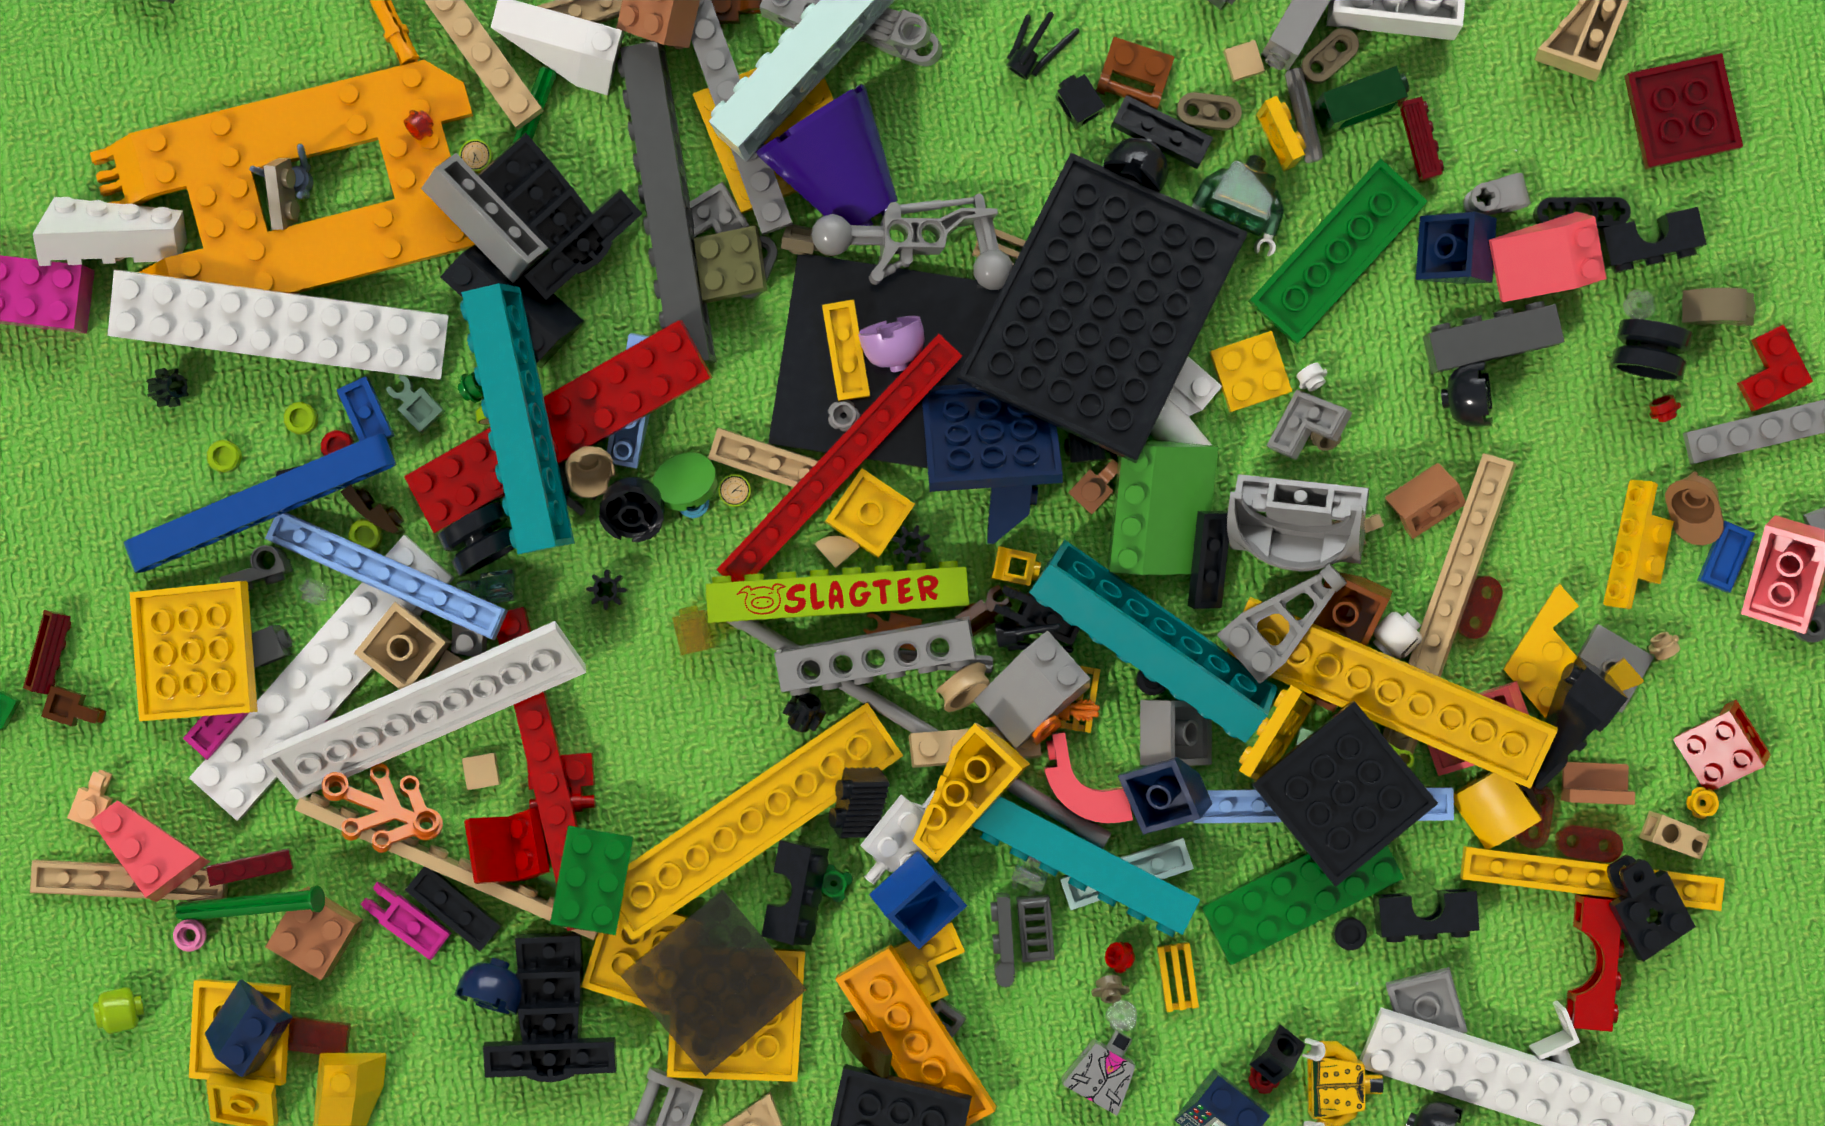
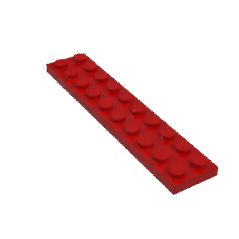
M682 320L672 323L544 396L558 465L567 461L569 456L578 449L599 443L713 378ZM491 428L484 430L404 476L433 533L441 532L463 516L487 506L505 495L503 484L498 481L495 466L498 464L496 451L492 450L488 439Z

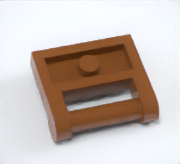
M1113 37L1096 92L1104 95L1105 92L1123 98L1128 95L1157 110L1175 56ZM1115 73L1154 86L1153 92L1149 93L1110 80L1111 74Z

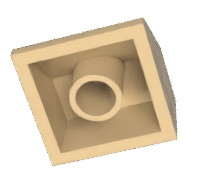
M394 602L354 654L398 689H402L424 679L450 647L452 641L430 623L399 603Z

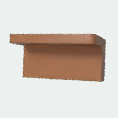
M1438 463L1385 497L1390 507L1400 516L1406 533L1412 539L1448 517L1466 503L1459 483Z
M1567 762L1566 766L1562 769L1561 800L1572 803L1635 805V792L1628 790L1629 766L1616 763Z

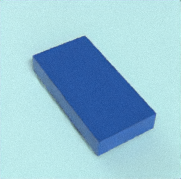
M1724 521V530L1720 538L1712 543L1697 581L1726 593H1731L1755 533Z

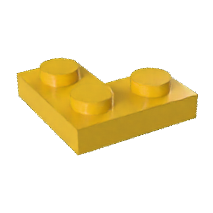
M952 921L920 949L910 940L893 947L929 1003L949 995L936 965L965 952Z

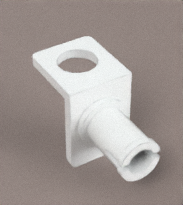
M1554 1001L1553 1005L1563 1030L1529 1045V1048L1539 1060L1550 1056L1551 1061L1576 1069L1568 1048L1579 1044L1580 1041L1566 1008L1558 1001Z

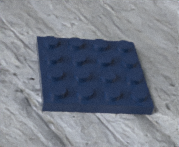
M966 384L934 386L922 398L929 492L1063 483L1057 426Z

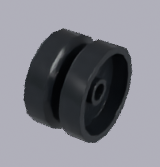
M1623 319L1620 321L1617 338L1626 346L1614 349L1611 360L1612 368L1645 378L1667 381L1683 380L1687 363L1676 354L1690 351L1693 338L1691 331L1675 325L1644 319Z
M501 502L489 504L463 516L438 534L437 538L445 551L453 552L462 549L452 560V564L459 576L473 573L515 549L509 537V531L512 527H504L497 530L508 518Z

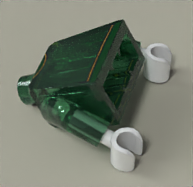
M1251 155L1248 157L1246 164L1233 161L1229 169L1220 168L1205 177L1192 199V207L1198 210L1205 208L1204 213L1259 237L1264 232L1263 238L1255 242L1254 251L1258 254L1260 245L1263 242H1267L1270 246L1267 256H1271L1276 250V245L1272 239L1273 236L1278 234L1284 214V206L1280 192L1275 188L1276 178L1274 175L1264 172L1266 161L1260 156Z

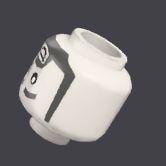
M1391 612L1376 626L1373 633L1376 639L1373 643L1384 654L1404 659L1421 643L1422 636L1417 631L1421 625L1408 612L1404 616L1398 612Z

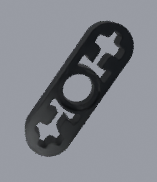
M1550 197L1536 205L1533 217L1536 224L1549 221L1548 216L1542 214V211L1547 209L1548 205L1551 206L1552 211H1563L1566 209L1565 215L1573 213L1576 205L1583 204L1590 210V215L1595 216L1597 220L1598 211H1607L1615 205V210L1621 211V215L1615 221H1613L1612 215H1601L1598 217L1599 222L1596 221L1597 229L1626 223L1630 217L1631 209L1628 202L1620 197ZM1557 215V216L1553 217L1552 219H1555V218H1558V217H1562V216H1565V215Z

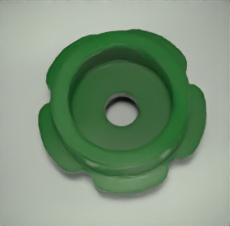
M472 372L469 375L462 374L460 376L461 381L458 384L459 393L466 401L480 402L481 397L484 395L482 386H479L476 381L475 373Z

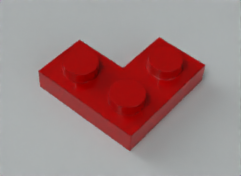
M1784 324L1751 340L1765 369L1738 382L1737 385L1752 412L1813 382Z

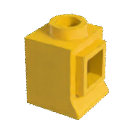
M998 546L991 579L1030 586L1031 580L1036 581L1039 577L1041 562L1035 561L1037 554ZM1011 557L1027 561L1024 576L1008 573Z

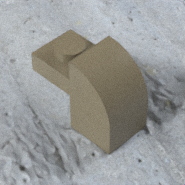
M1702 288L1683 290L1682 323L1700 326L1729 324L1741 327L1754 326V314L1756 311L1754 293H1748L1747 289Z

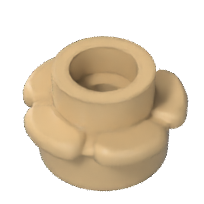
M1662 632L1651 638V644L1648 647L1649 653L1654 654L1656 660H1665L1680 651L1679 637L1677 635H1669L1668 632Z

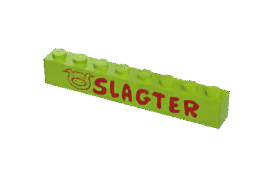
M958 561L939 562V568L926 569V563L906 564L907 570L894 571L893 565L874 566V573H861V567L842 568V575H829V569L810 570V577L797 578L796 571L777 573V579L764 580V574L744 575L745 581L732 582L731 576L712 577V583L705 584L708 623L969 606L967 568L958 567Z

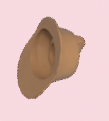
M1696 471L1692 472L1688 477L1675 481L1668 486L1665 500L1670 519L1674 521L1673 528L1684 541L1693 545L1704 546L1719 539L1724 530V520L1719 503L1718 489L1715 484L1709 479L1699 476Z

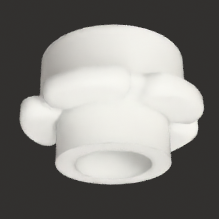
M1313 363L1305 367L1296 376L1300 382L1299 388H1308L1309 391L1320 388L1326 382L1324 377L1328 373L1327 370H1323L1319 363Z

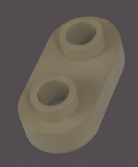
M1345 28L1336 29L1313 48L1301 63L1300 68H1302L1305 80L1312 84L1324 83L1349 62L1357 53L1359 41L1355 33ZM1338 42L1343 43L1346 51H1337L1335 44ZM1314 63L1319 64L1322 72H1313L1311 65Z
M1191 92L1185 94L1179 100L1176 114L1180 122L1191 127L1227 131L1238 124L1242 115V109L1238 101L1232 97ZM1187 107H1196L1198 114L1190 116L1187 113ZM1226 110L1230 118L1223 120L1219 117L1218 112Z

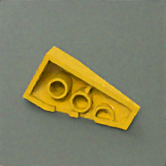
M974 723L953 746L943 774L938 780L936 790L912 841L929 858L938 863L1013 784L1030 763L1005 740L978 723Z
M320 1053L313 1126H366L384 1087L386 1053Z

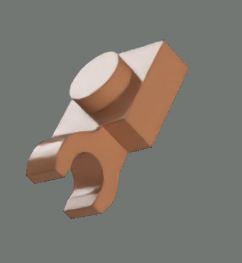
M1112 459L1098 475L1089 469L1068 494L1092 515L1113 492L1107 484L1117 474L1118 463Z

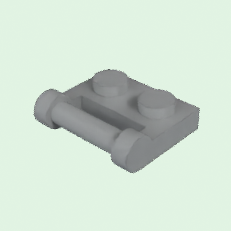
M650 1067L646 1076L649 1080L635 1117L630 1119L628 1126H648L646 1122L660 1085L669 1087L655 1126H690L704 1087L680 1078L667 1077L665 1071Z

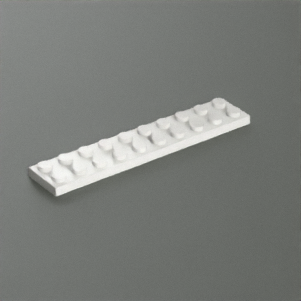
M114 270L107 336L441 380L449 315Z
M403 535L386 555L388 558L447 584H450L454 579L450 573L407 535ZM362 582L257 700L258 712H249L208 760L205 759L189 779L237 821L241 820L277 779L276 775L262 760V750L323 724L336 713L374 670L355 655L354 652L394 602L399 603L419 617L426 610Z
M556 621L268 747L262 750V760L297 800L322 789V781L329 773L339 772L348 778L585 674L586 666Z
M1382 1007L1379 1010L1360 1056L1365 1070L1542 1126H1689L1695 1114L1692 1105L1547 1059L1539 1060L1537 1056Z

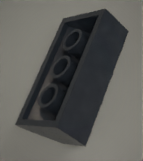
M476 245L464 251L440 276L461 297V292L498 283L520 287L536 364L541 369L585 322L555 294H552L545 300L524 276H521L512 283Z

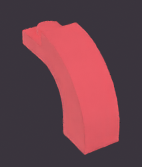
M1065 732L1052 733L1051 741H1046L1049 760H1055L1056 765L1043 767L1051 790L1064 806L1078 816L1094 822L1120 823L1132 821L1131 805L1123 787L1098 790L1081 784L1071 768Z

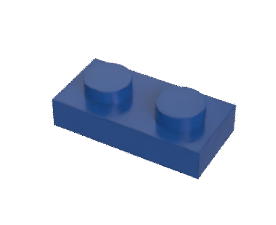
M365 376L337 389L359 441L383 433L386 439L395 436L368 377Z

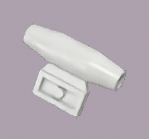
M1190 357L1187 358L1150 435L1157 441L1212 445L1189 416L1202 411L1222 386Z

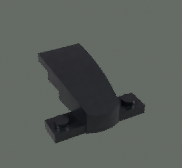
M527 133L519 137L478 174L495 194L550 249L523 274L545 300L576 273H582L598 264L608 253L613 243L612 241L642 215L641 211L620 188L591 213L573 187Z
M576 932L517 934L515 937L518 968L516 977L519 979L522 987L521 1003L517 1011L522 1040L484 1042L485 1078L527 1076V1078L536 1081L556 1082L573 1077L575 1074L616 1073L615 1037L581 1038L583 988L581 987L583 982L582 935Z

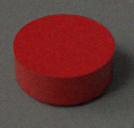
M334 430L323 437L321 452L323 456H326L355 442L348 433Z

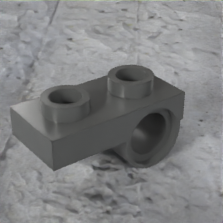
M263 545L257 547L252 552L250 558L251 568L219 577L221 583L248 581V591L254 589V583L265 580L266 585L285 580L284 574L293 572L290 559L287 558L286 553L281 548ZM268 552H272L275 556V564L271 569H267L263 564V557Z

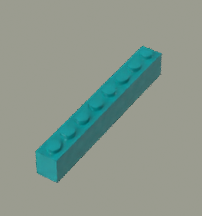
M999 797L973 825V827L983 832L980 838L997 847L1000 841L1012 847L1009 853L1026 862L1029 856L1041 862L1038 868L1055 877L1058 871L1070 877L1068 883L1084 892L1088 886L1099 892L1097 898L1113 907L1117 901L1129 907L1126 912L1127 914L1144 922L1146 916L1158 922L1157 930L1171 937H1174L1176 932L1181 935L1184 934L1200 902V899L1002 797Z

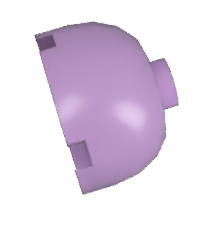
M919 316L898 317V322L886 324L887 321L885 320L860 330V334H858L860 344L869 361L878 367H890L891 372L905 370L909 366V362L914 360L924 347V329Z

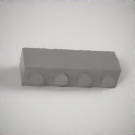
M457 153L438 165L421 188L512 283L523 276L548 249Z

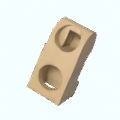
M1649 811L1639 838L1701 860L1710 835L1665 815Z

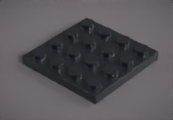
M1351 701L1266 770L1257 781L1254 780L1251 783L1335 887L1438 804L1355 701Z
M845 1064L831 1126H965L972 1096L889 1075L887 1078H881L868 1069Z

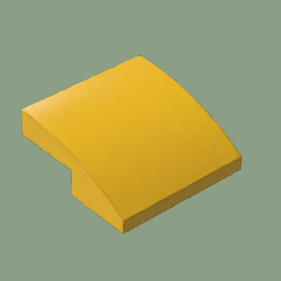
M1492 772L1479 780L1471 781L1454 792L1455 807L1485 849H1491L1509 840L1542 820L1541 815L1538 814L1518 783Z

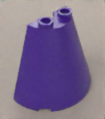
M863 83L858 85L856 89L847 91L756 151L760 159L824 216L835 214L842 216L850 225L872 226V217L878 213L884 216L889 204L892 202L897 203L898 201L868 93Z

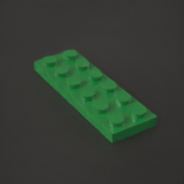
M1380 158L1248 302L1295 345L1298 344L1428 201Z
M1388 845L1336 887L1309 854L1305 853L1200 907L1231 966L1403 880L1404 877Z

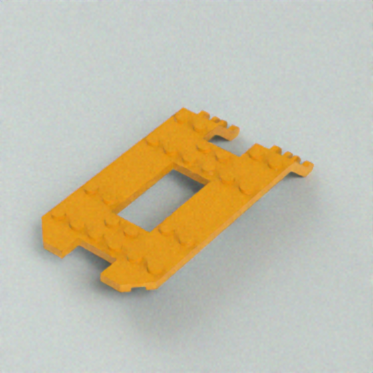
M426 60L132 132L110 146L90 153L91 161L94 165H102L115 160V168L100 171L96 174V179L99 183L119 179L116 182L99 187L100 194L103 196L123 191L125 198L108 203L141 206L156 196L184 189L188 191L203 248L166 257L138 273L297 294L467 250L475 245L421 189L433 170L451 157L442 124L473 116L464 82ZM379 140L395 199L288 226L284 230H268L254 175L249 170L250 166L264 169V165L277 158H291V162L300 160L297 150L298 144L304 146L306 156L310 158Z

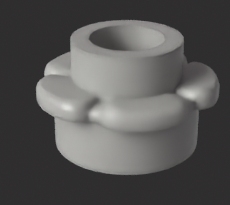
M850 400L840 401L839 403L834 402L828 409L830 417H828L829 424L834 429L839 428L843 432H846L860 418L859 410L854 407V403ZM841 413H846V418L842 419L840 417Z

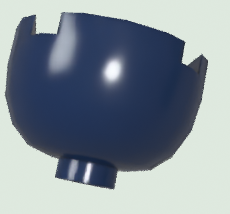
M491 958L490 963H477L470 966L459 980L454 995L466 1002L468 997L473 998V1002L482 1008L509 1015L511 1012L513 1015H517V1009L521 1003L522 987L516 974L508 970L510 965L508 962Z

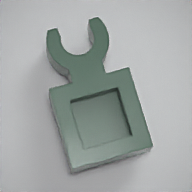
M400 375L399 379L404 383V390L397 393L390 386L386 390L391 397L404 402L398 410L420 433H423L445 410L424 388L420 387L414 392L411 380L404 375Z

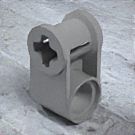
M1515 173L1497 180L1481 183L1468 192L1463 201L1466 212H1478L1488 216L1501 212L1516 211L1531 205L1523 173ZM1479 196L1480 199H1486L1487 203L1484 204V202H1478L1477 197Z

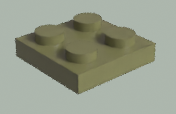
M754 225L694 238L702 301L710 303L767 291L758 227Z

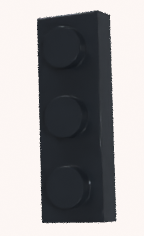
M1128 95L1125 96L1111 127L1133 138H1149L1153 140L1163 153L1198 169L1213 137Z
M1198 511L1188 597V606L1193 609L1222 608L1229 547L1227 533L1228 511Z
M423 867L405 889L406 892L479 952L484 949L502 927L500 922L444 876L427 867Z

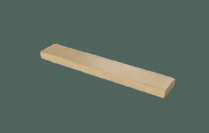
M32 860L30 893L146 898L121 863ZM203 867L162 899L197 901L227 898L228 883L210 887L207 869Z

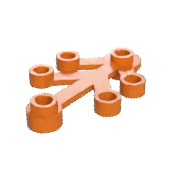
M379 763L370 769V780L374 785L378 786L383 799L350 787L347 777L342 773L332 772L324 777L322 793L326 799L330 801L344 799L375 811V813L357 819H346L341 826L342 836L346 840H356L360 837L362 831L393 820L405 823V825L393 830H379L373 834V849L383 853L387 852L392 844L412 836L421 840H431L436 838L442 831V817L437 811L426 807L419 791V780L413 775H407L400 781V792L403 796L409 798L413 811L401 807L389 779V768L385 764ZM382 771L386 775L382 778H377L374 776V773ZM413 783L416 787L412 790H407L404 788V785ZM334 786L342 789L338 793L330 792V788ZM423 822H429L432 824V827L423 829L420 825ZM348 826L357 827V831L354 833H349L345 829ZM378 838H386L388 842L385 845H379L376 840Z

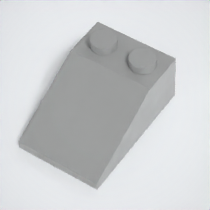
M1046 631L1024 649L974 699V702L1017 750L1032 737L1033 732L1041 723L1054 715H1058L1090 688L1091 678L1049 631Z

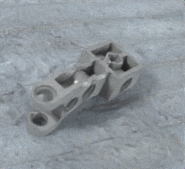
M762 0L759 7L762 17L794 29L802 20L800 17L803 11L810 4L814 3L816 5L820 0ZM887 8L858 40L873 45L892 56L920 66L927 67L935 64L942 54L940 41L935 34L930 32V28L923 17L904 9L899 12ZM929 41L933 43V49L930 54L926 56L917 54L918 48L926 46Z

